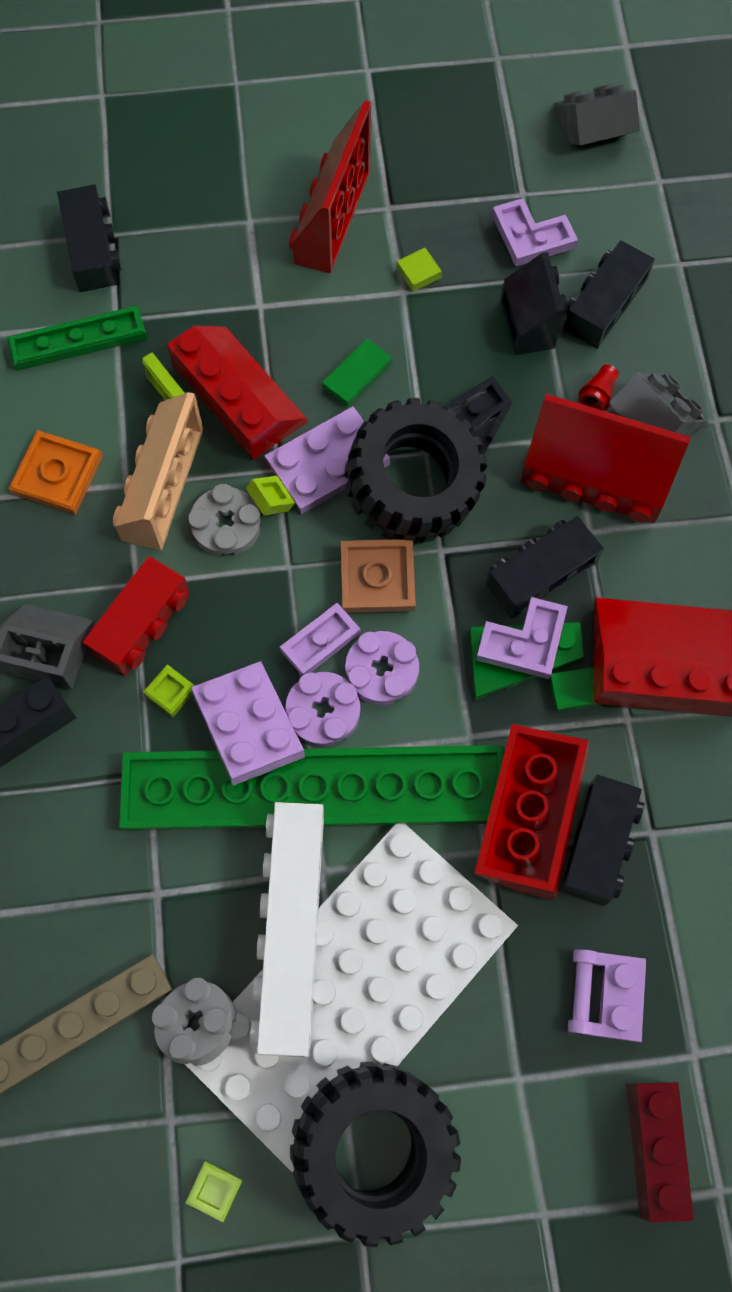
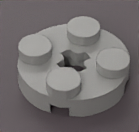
M219 484L213 490L204 493L195 502L189 514V523L194 540L201 549L214 556L234 553V555L242 554L254 545L260 535L261 516L258 506L248 493L232 488L227 484ZM232 516L233 525L231 527L228 525H224L221 528L218 527L220 517Z
M199 977L193 978L174 989L162 1004L154 1009L152 1014V1022L155 1025V1039L160 1050L176 1063H191L194 1066L211 1062L226 1049L232 1038V1035L229 1033L232 1027V1020L236 1022V1010L230 997L217 985L206 982ZM203 1014L198 1021L200 1027L196 1031L187 1028L193 1016Z

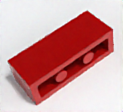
M148 556L82 642L89 654L126 677L131 669H137L144 660L145 650L153 640H158L164 634L168 624L167 621L174 611L179 612L185 606L189 598V588L185 577Z

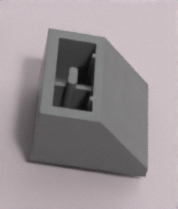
M612 84L593 88V92L583 93L579 91L564 95V101L554 103V110L569 144L584 145L640 131L636 90H625L624 85L612 86Z
M637 372L609 402L620 416L686 436H691L708 423L707 419L702 415L704 410L701 405L691 397L686 398L679 390L681 388L679 381L669 373Z
M24 603L2 624L0 629V671L4 674L33 681H39L48 675L55 686L73 690L86 652V647L82 642L94 628L95 621Z

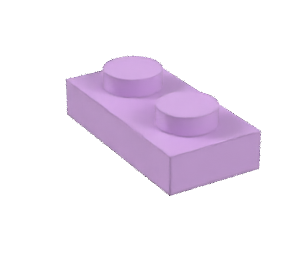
M336 603L281 645L280 650L300 675L303 676L306 673L313 672L359 636L361 629L343 608Z

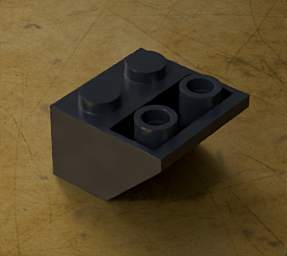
M548 252L539 254L505 278L503 282L501 303L515 355L555 349L557 337L562 334L563 315L567 314V300L564 294L559 293L558 269L556 265L552 266Z

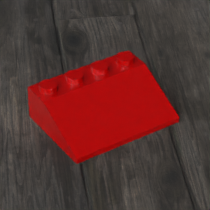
M363 101L333 140L329 153L324 152L320 163L321 173L319 178L314 177L310 187V200L302 205L300 211V225L298 229H293L290 235L289 248L293 249L294 264L330 274L333 270L370 174L371 102Z
M546 394L520 482L527 484L531 489L537 491L547 490L559 494L569 501H582L595 505L597 509L604 512L614 511L627 515L636 522L655 524L691 437Z
M596 597L594 599L593 703L732 717V610Z

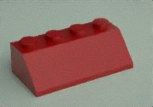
M194 325L167 343L172 367L252 460L308 423L307 418L226 327Z
M515 724L511 725L475 875L519 893L552 901L556 900L589 755L588 740Z

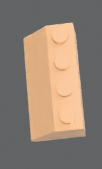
M187 392L160 402L155 415H150L146 426L147 438L144 445H139L137 449L134 474L129 475L125 482L124 502L122 507L118 506L113 516V526L123 542L159 551L163 549L203 432L196 397L193 393Z

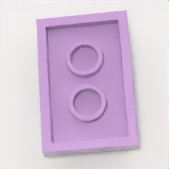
M354 406L264 455L265 461L274 475L279 477L295 501L294 505L300 514L309 511L346 490L345 485L348 479L344 476L345 465L353 441L364 422ZM387 453L383 459L384 468L390 465V457Z
M261 661L191 687L194 699L233 786L305 757L304 749Z

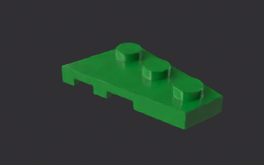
M580 622L563 624L552 672L582 662L584 653ZM504 625V626L511 627V628L518 629V630H523V626H524V625ZM485 626L470 627L469 632L475 701L485 698L493 692L504 688L507 690L519 685L520 682L536 677L527 673L477 661L476 658Z

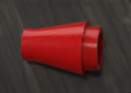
M608 364L601 366L600 370L579 390L578 403L606 411L610 407L609 402L612 400L616 381L619 377L618 370Z

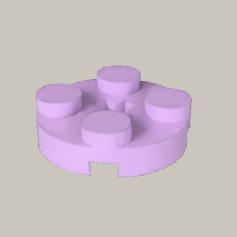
M388 631L363 633L347 654L345 663L346 677L348 682L356 687L357 695L363 701L379 706L393 704L396 700L410 694L417 683L419 660L416 655L415 646L396 633ZM385 660L388 661V666L393 667L392 672L385 671L383 676H378L377 669L372 667V665Z
M309 672L304 674L299 682L291 688L286 700V714L301 741L314 747H330L335 745L336 742L342 741L345 737L347 739L357 728L360 719V701L356 687L344 677L331 672ZM322 701L329 702V707L334 709L333 713H326L324 718L317 717V710L313 708L314 705L320 704Z

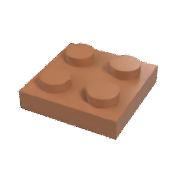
M403 539L341 541L342 608L346 613L415 611L413 541Z

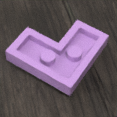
M523 198L493 207L492 217L515 266L526 264L541 253L548 252L549 256L576 249L578 239L566 214L535 223Z
M531 597L523 630L486 621L476 660L549 679L568 606Z

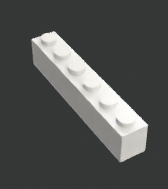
M275 802L274 814H267L266 837L273 839L272 853L264 854L263 877L270 878L269 893H262L260 901V918H267L266 935L259 934L257 942V959L264 960L263 977L256 976L254 983V1002H261L260 1019H252L250 1038L251 1045L258 1046L257 1054L310 1057L324 825L323 804Z

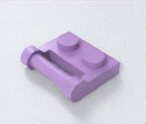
M574 949L573 963H577L573 1020H568V1033L637 1043L642 1042L646 959ZM593 966L603 967L599 1023L589 1022Z

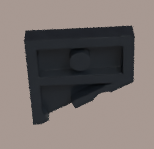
M491 376L441 409L447 411L451 407L458 412L456 417L461 422L467 419L474 427L471 431L472 436H479L483 443V448L479 454H484L513 402L494 376Z

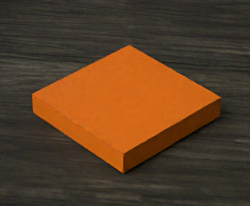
M37 430L8 489L12 495L76 515L103 458V454L99 449Z

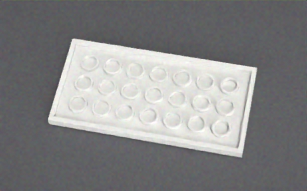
M395 824L319 907L310 1057L257 1054L258 1046L251 1045L250 1043L252 1019H260L261 1002H254V978L233 1001L236 1010V1022L232 1020V1027L229 1032L232 1038L226 1049L207 1064L194 1066L189 1063L185 1065L293 1173L294 1166L290 1159V1145L294 1144V1136L291 1131L294 1120L300 1119L303 1110L300 1106L307 1095L312 1098L319 1089L316 1085L325 1077L329 1081L338 1076L337 1070L345 1066H349L352 1069L359 1068L360 1062H374L380 1066H383L384 1063L398 1066L518 925L406 824ZM263 970L257 976L263 977Z

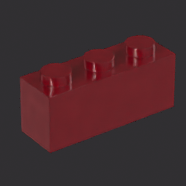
M679 1082L626 1084L639 1217L650 1223L694 1221Z

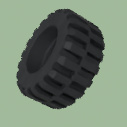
M408 398L405 405H402L401 401L396 400L388 403L385 411L382 408H378L370 415L368 421L363 422L349 451L344 476L348 479L345 485L347 495L355 498L352 507L357 515L365 513L367 518L364 523L371 529H374L376 525L384 530L382 536L392 539L395 534L401 536V539L414 541L416 537H419L422 543L433 541L436 535L441 538L448 535L455 526H459L481 497L480 492L485 487L487 476L483 472L487 468V457L485 454H479L483 448L480 437L472 436L471 431L474 427L467 419L461 422L456 417L457 411L451 407L447 411L439 408L440 402L429 399L427 404H420L419 398ZM401 447H414L429 453L440 464L444 472L446 482L444 490L440 494L430 497H417L403 492L392 483L385 471L383 459L386 453Z
M360 1062L359 1068L355 1069L345 1066L337 1070L338 1076L329 1081L326 1077L316 1085L319 1089L312 1098L307 1095L300 1106L303 1110L300 1119L294 1120L291 1131L294 1136V1144L290 1145V1159L294 1166L293 1175L309 1209L314 1212L318 1221L327 1230L334 1229L339 1238L350 1243L355 1238H358L363 1246L377 1247L379 1239H386L390 1246L403 1243L402 1233L410 1230L416 1237L425 1231L426 1228L422 1222L430 1214L437 1220L445 1210L439 1204L442 1197L446 1195L452 1198L457 1184L451 1179L452 1172H459L461 1167V1157L455 1152V1147L461 1144L459 1133L451 1125L453 1116L448 1107L440 1101L439 1095L410 1072H405L399 1067L387 1063L380 1066L374 1062ZM386 1110L398 1115L406 1123L411 1133V1152L405 1168L394 1181L382 1188L368 1191L352 1188L341 1178L335 1161L337 1146L342 1134L354 1120L366 1113Z

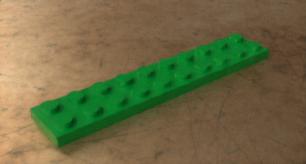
M505 746L304 749V758L234 786L218 751L123 752L119 828L122 831L266 828L267 814H274L275 802L323 804V827L394 826L395 824H487L505 753Z

